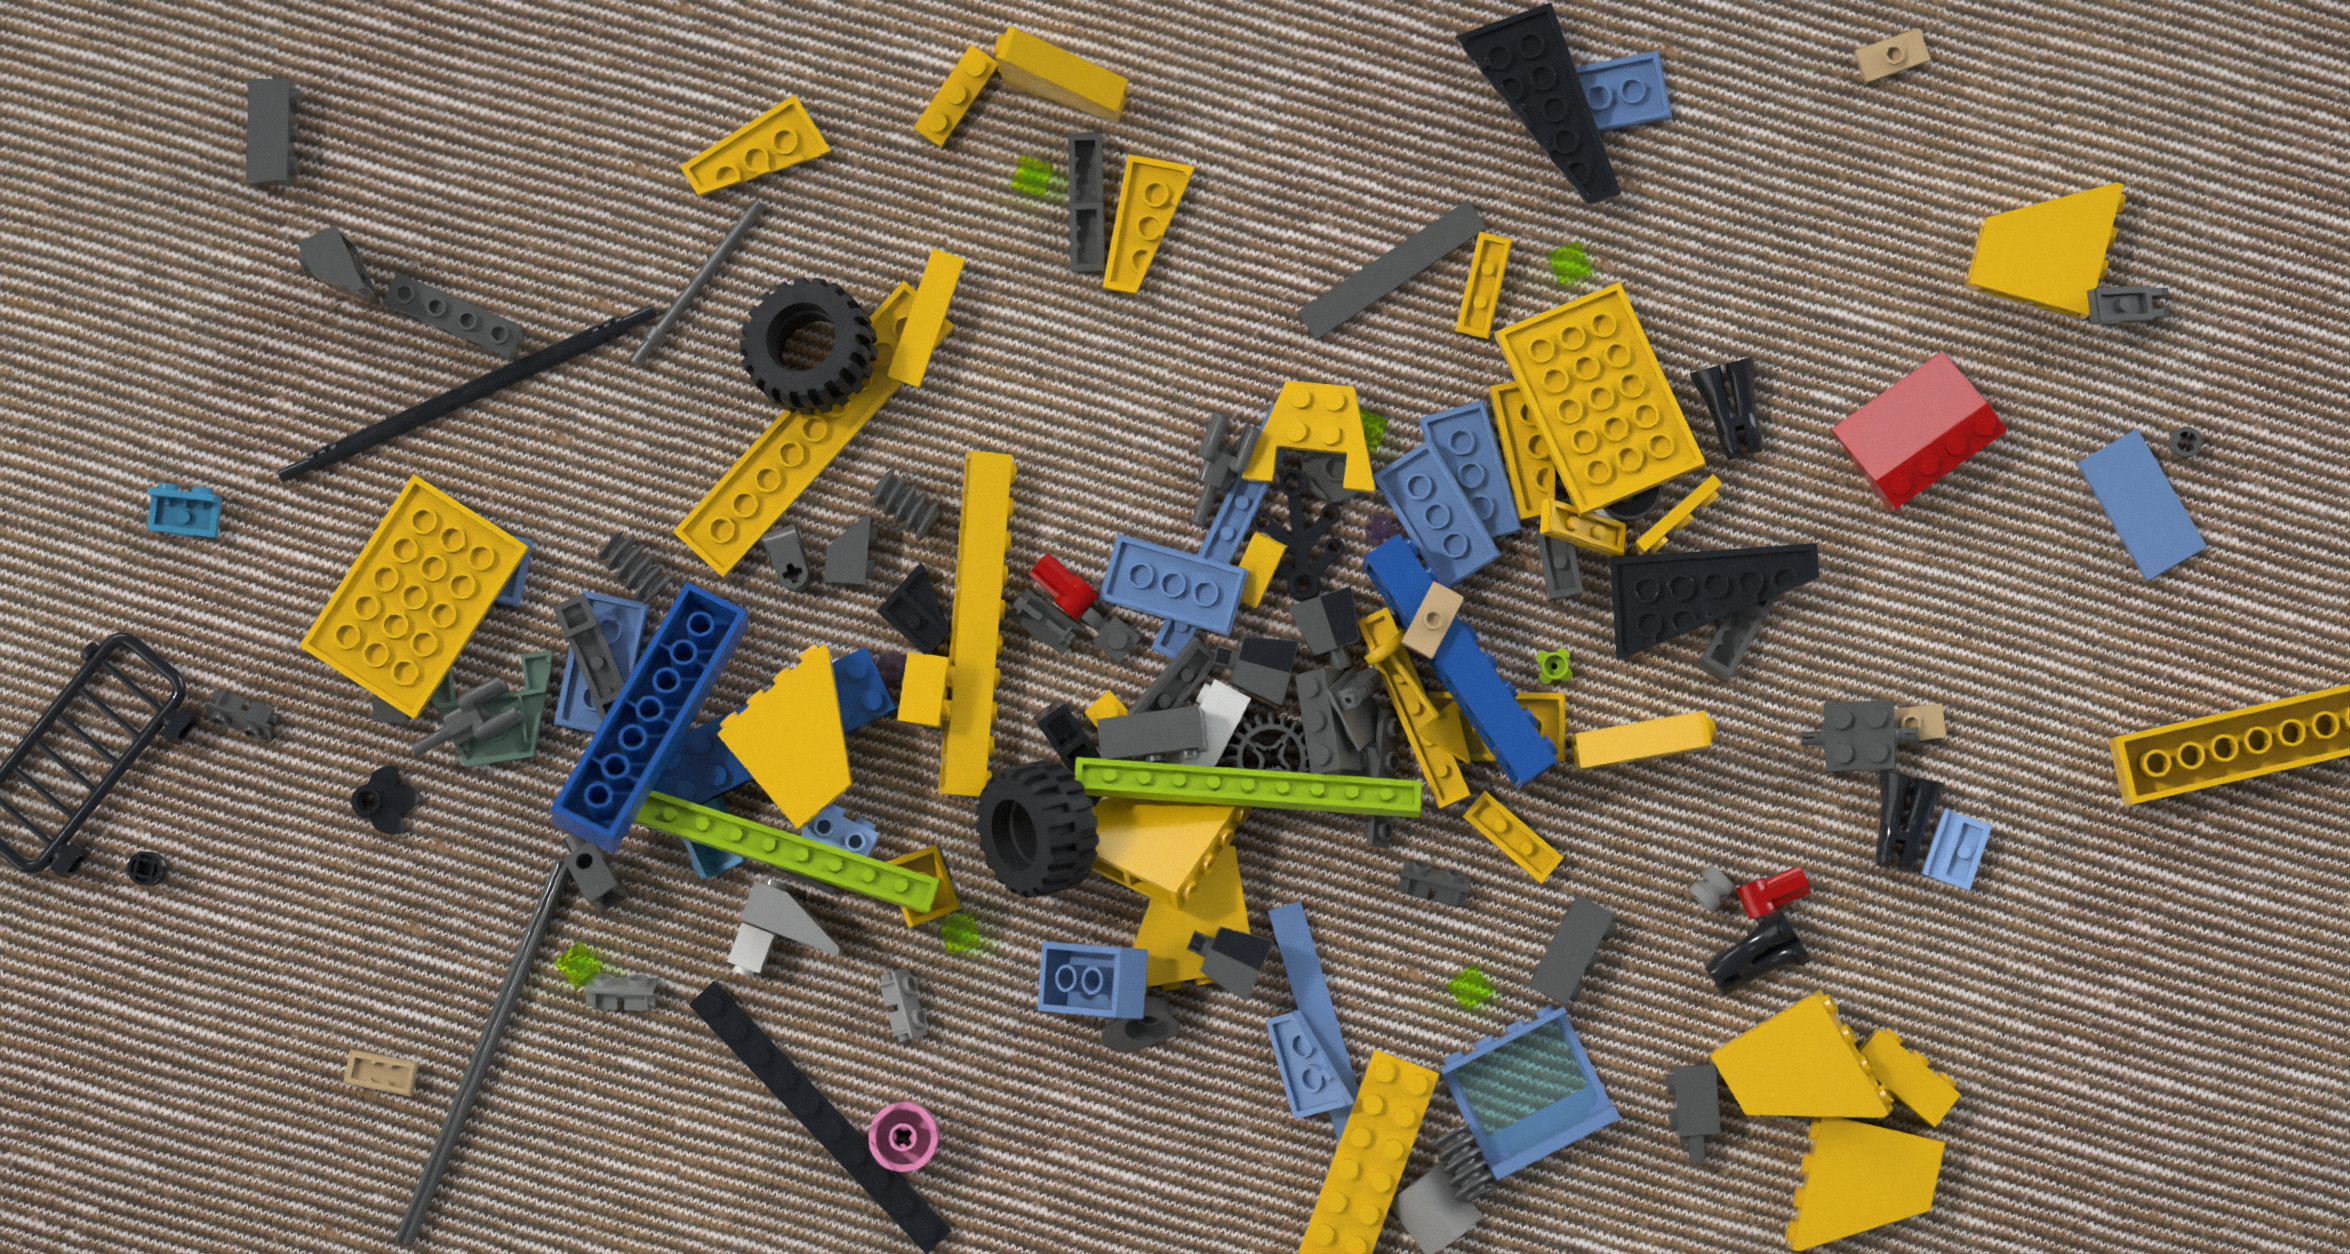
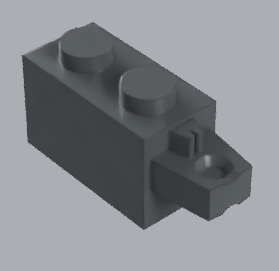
M1715 1064L1672 1066L1671 1074H1666L1667 1095H1673L1674 1109H1668L1670 1130L1676 1129V1136H1679L1680 1145L1688 1144L1690 1162L1705 1161L1704 1143L1712 1142L1711 1134H1721Z

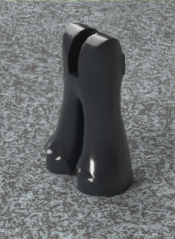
M1753 357L1723 364L1734 398L1735 416L1731 411L1720 365L1689 373L1694 386L1710 411L1721 447L1728 460L1741 457L1739 440L1735 433L1743 430V438L1749 454L1762 452V435L1754 396L1755 364Z
M1881 770L1879 771L1881 819L1876 845V866L1890 867L1895 851V843L1902 844L1898 870L1911 873L1918 858L1929 817L1941 797L1945 783L1914 777L1908 817L1904 828H1901L1911 776Z
M1777 907L1744 939L1725 951L1722 950L1713 956V959L1705 966V970L1710 978L1715 980V986L1720 994L1724 996L1768 972L1786 966H1803L1811 961V958L1781 909Z

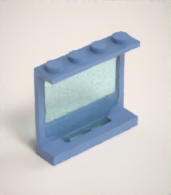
M1554 1003L1535 1012L1538 1017L1537 1019L1525 1024L1523 1019H1520L1504 1028L1507 1034L1497 1039H1494L1492 1034L1473 1043L1476 1048L1475 1050L1465 1055L1459 1050L1443 1058L1445 1065L1439 1068L1467 1125L1471 1124L1469 1129L1472 1134L1476 1135L1475 1141L1478 1147H1481V1153L1484 1159L1487 1160V1165L1496 1181L1620 1119L1615 1106L1611 1104L1566 1015L1567 1011L1564 1006L1556 1009Z

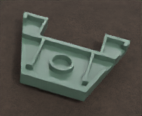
M552 650L521 654L526 689L504 693L485 703L492 718L514 706L516 710L520 709L526 721L488 741L475 737L458 746L452 738L465 767L533 758L536 756L554 658ZM452 667L431 697L441 717L459 707L455 695Z

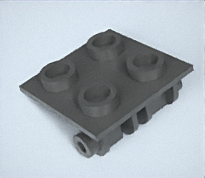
M1355 664L1327 692L1332 707L1338 712L1345 726L1347 737L1353 741L1357 751H1360L1376 736L1379 708L1371 693L1374 688L1381 684L1382 676L1377 669L1368 668L1360 671Z

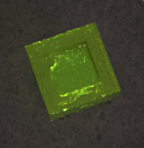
M1021 155L1011 189L1044 199L1054 165Z
M1580 241L1547 253L1559 286L1592 273Z
M1360 409L1367 450L1376 453L1389 420Z
M973 912L939 920L947 954L981 946Z
M581 940L554 961L556 967L576 990L604 969Z
M1473 963L1445 984L1466 1012L1494 991Z

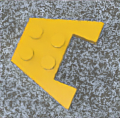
M1286 380L1256 443L1247 469L1242 473V479L1244 481L1274 483L1279 448L1345 454L1347 459L1343 484L1344 490L1375 493L1376 486L1371 470L1356 389L1353 386Z

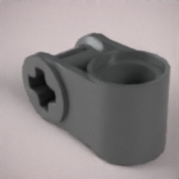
M795 523L762 535L766 551L780 583L791 592L797 593L806 590L811 584L812 573ZM793 568L803 572L798 575L799 581L797 583L787 579V577L792 575L791 569Z

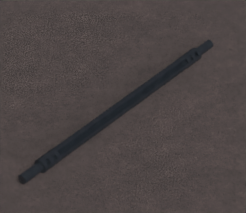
M653 304L624 317L617 315L308 453L307 458L278 470L279 478L282 483H285L309 471L314 470L318 472L628 334V329L657 317L656 310Z

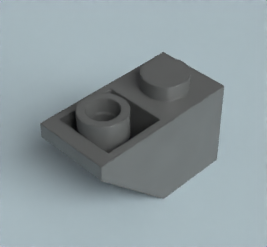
M863 516L827 546L824 582L826 584L867 587L868 579L874 580L875 559H870L871 545L877 546L879 526L873 525V518L871 516Z

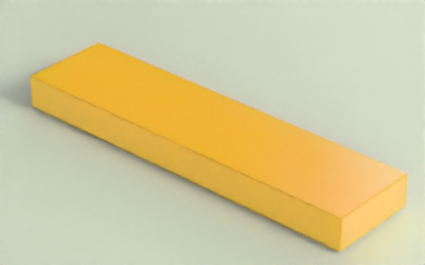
M932 248L887 373V378L920 389L965 264L964 258Z

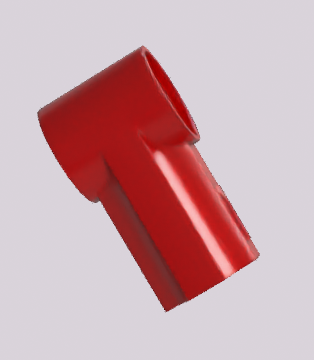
M1048 552L1035 564L1028 574L1055 598L1054 601L1075 620H1078L1099 596L1089 584L1078 575L1074 576L1065 566Z
M1800 866L1778 873V875L1768 879L1763 877L1736 888L1749 920L1770 913L1780 905L1811 894L1808 881Z

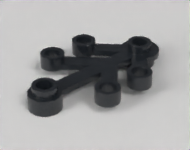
M1291 469L1282 474L1279 487L1281 492L1288 497L1292 536L1276 524L1272 516L1266 511L1256 513L1252 524L1256 531L1265 532L1274 540L1286 545V550L1294 555L1295 569L1281 560L1276 572L1288 581L1287 590L1289 595L1295 601L1303 602L1318 597L1321 591L1320 576L1334 559H1338L1343 555L1345 545L1339 538H1330L1325 543L1323 554L1309 568V551L1330 525L1338 523L1341 511L1335 504L1325 505L1321 510L1318 520L1305 534L1301 495L1306 490L1307 480L1301 471ZM1291 478H1295L1299 481L1300 486L1297 490L1292 491L1287 488L1286 482ZM1329 508L1334 509L1337 512V518L1332 521L1327 520L1324 517L1325 510ZM1259 516H1266L1269 519V525L1266 528H1260L1256 524V519ZM1332 542H1336L1341 546V551L1336 555L1328 551V545ZM1301 580L1309 581L1311 584L1310 590L1301 592L1297 587L1298 582Z

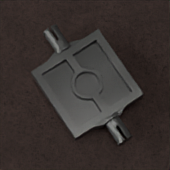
M1893 700L1824 703L1822 731H1801V738H1814L1801 739V745H1822L1826 754V772L1896 770V751L1899 742H1920L1919 735H1906L1920 734L1919 727L1898 728L1895 720Z

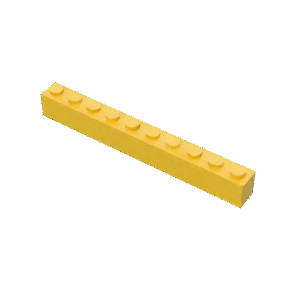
M970 451L965 454L949 658L953 660L952 666L957 667V676L954 687H949L947 700L952 701L950 719L943 723L938 794L979 798L981 791L986 786L985 784L992 777L991 771L987 770L988 757H992L994 752V737L990 736L991 722L994 723L997 717V703L993 702V690L998 688L1000 681V669L995 668L996 654L1001 653L1003 636L998 634L999 620L1004 619L1006 608L1005 600L1001 599L1002 586H1006L1008 580V566L1004 565V554L1009 552L1011 545V532L1006 531L1007 518L1012 517L1014 509V499L1009 497L1010 484L1015 483L1017 472L1016 464L1012 463V455L981 451Z

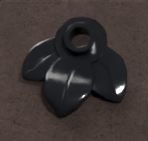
M395 766L381 767L374 771L368 784L358 787L351 798L352 808L357 815L370 819L377 831L391 835L405 832V823L401 814L413 809L421 799V795L414 788L398 783L399 771ZM368 795H372L375 798V804L371 808H366L363 803L364 798Z

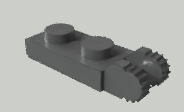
M2131 286L2087 290L2091 325L2147 322L2154 319L2171 317V309H2153L2152 299L2167 297L2169 295L2168 288Z

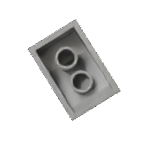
M767 877L764 878L763 883L754 880L740 920L836 956H843L845 949L794 894L785 891L787 884Z

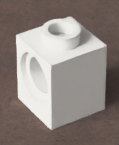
M741 923L727 961L735 964L733 971L751 978L754 972L763 974L777 935L752 925Z

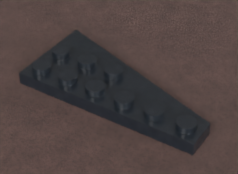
M1551 2L1455 36L1456 42L1587 206L1621 194Z
M1817 543L1610 558L1616 660H1622L1820 579Z

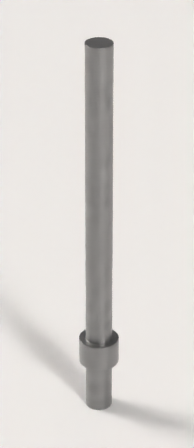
M757 199L753 201L655 326L651 325L643 335L645 337L644 341L629 358L633 363L641 367L656 346L658 348L662 346L668 338L666 336L667 332L766 208L764 204Z

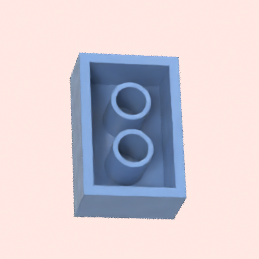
M1042 941L1037 1011L1143 1019L1148 949Z

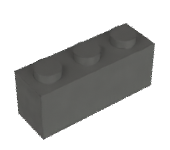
M248 79L246 181L253 186H293V177H297L299 174L298 156H294V143H299L300 139L299 123L295 122V109H300L301 94L300 90L296 89V85L290 79Z
M1323 667L1295 675L1310 771L1313 774L1345 776L1362 771L1359 751H1357L1353 741L1347 737L1345 726L1338 712L1332 707L1327 692L1346 673L1344 670Z
M1200 706L1097 719L1101 759L1145 760V762L1164 763L1166 762V757L1179 755L1180 760L1199 758V752L1209 751L1205 713Z
M1579 894L1576 895L1527 986L1563 1006H1566L1569 1000L1574 1003L1584 984L1579 982L1585 970L1592 971L1600 956L1595 951L1601 939L1607 942L1616 927V923L1612 922L1615 914Z

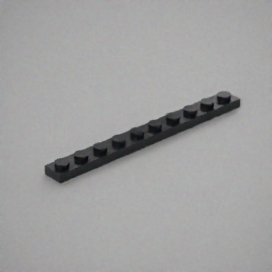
M713 981L689 1004L925 1254H928L952 1231L897 1171L885 1168L874 1158L869 1142L716 981Z

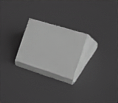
M1443 1162L1435 1165L1393 1196L1390 1204L1391 1209L1424 1254L1437 1253L1461 1237L1483 1218L1472 1201L1456 1200L1454 1195L1461 1187H1451L1449 1185L1454 1176L1444 1173L1443 1170L1446 1165Z

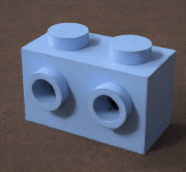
M834 804L829 805L810 821L801 835L802 837L869 858L881 836L874 832L875 824L859 816L856 822H853L843 817L846 810Z

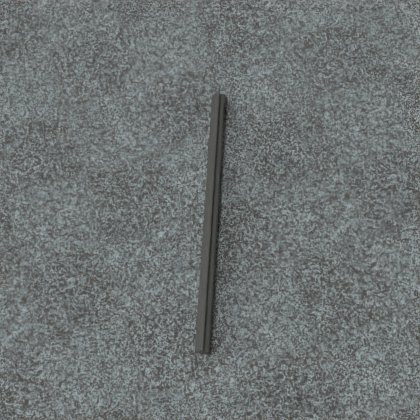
M556 860L553 864L397 1231L395 1240L401 1244L411 1246L415 1242L571 872L562 860Z

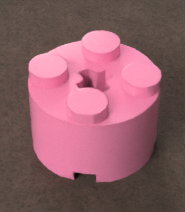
M909 1101L897 1102L883 1108L874 1117L869 1129V1147L874 1158L885 1168L897 1172L914 1171L924 1166L936 1153L940 1141L939 1126L932 1113L922 1105ZM898 1128H901L903 1131L911 1130L913 1134L910 1136L912 1142L910 1145L905 1142L902 1144L897 1143L896 1139L899 1137Z

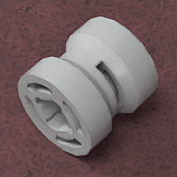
M1709 865L1703 872L1704 879L1693 883L1687 891L1702 906L1714 913L1720 906L1721 896L1729 895L1736 887L1719 870Z

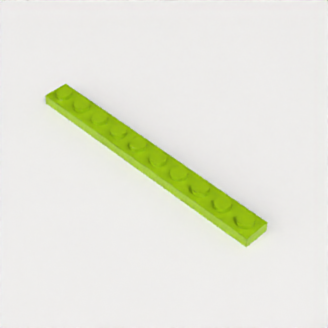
M1076 757L1075 780L1081 781L1086 788L1085 794L1092 796L1420 818L1422 781Z
M653 790L633 822L928 915L930 914L940 884V879Z

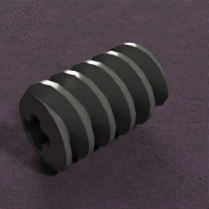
M891 468L869 497L874 495L872 505L878 508L885 503L883 509L885 516H889L896 511L894 522L898 525L907 520L905 531L910 533L918 528L915 538L921 541L929 535L945 511L940 514L937 513L939 505L937 500L927 506L928 493L926 492L916 497V484L905 489L904 485L907 477L903 476L896 481L893 480L896 469Z
M621 531L606 543L598 552L597 558L600 561L610 558L606 568L609 571L619 568L615 577L619 581L628 578L625 588L628 591L638 588L634 598L637 601L647 598L644 603L645 605L666 588L673 575L668 574L660 577L659 574L664 566L659 564L651 567L650 564L655 556L650 554L642 557L641 553L645 545L641 544L633 548L632 543L636 536L631 534L624 538L622 536L624 531Z
M1471 1124L1445 1133L1432 1144L1434 1149H1445L1438 1156L1440 1162L1450 1161L1444 1168V1173L1456 1174L1449 1182L1451 1187H1461L1454 1195L1456 1200L1471 1201L1498 1189V1185H1486V1182L1493 1176L1492 1172L1481 1173L1480 1171L1487 1164V1160H1475V1156L1482 1150L1481 1147L1469 1146L1476 1138V1135L1464 1134V1131Z

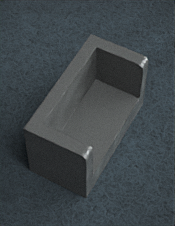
M1536 531L1534 539L1538 544L1547 588V602L1581 596L1584 591L1574 545Z

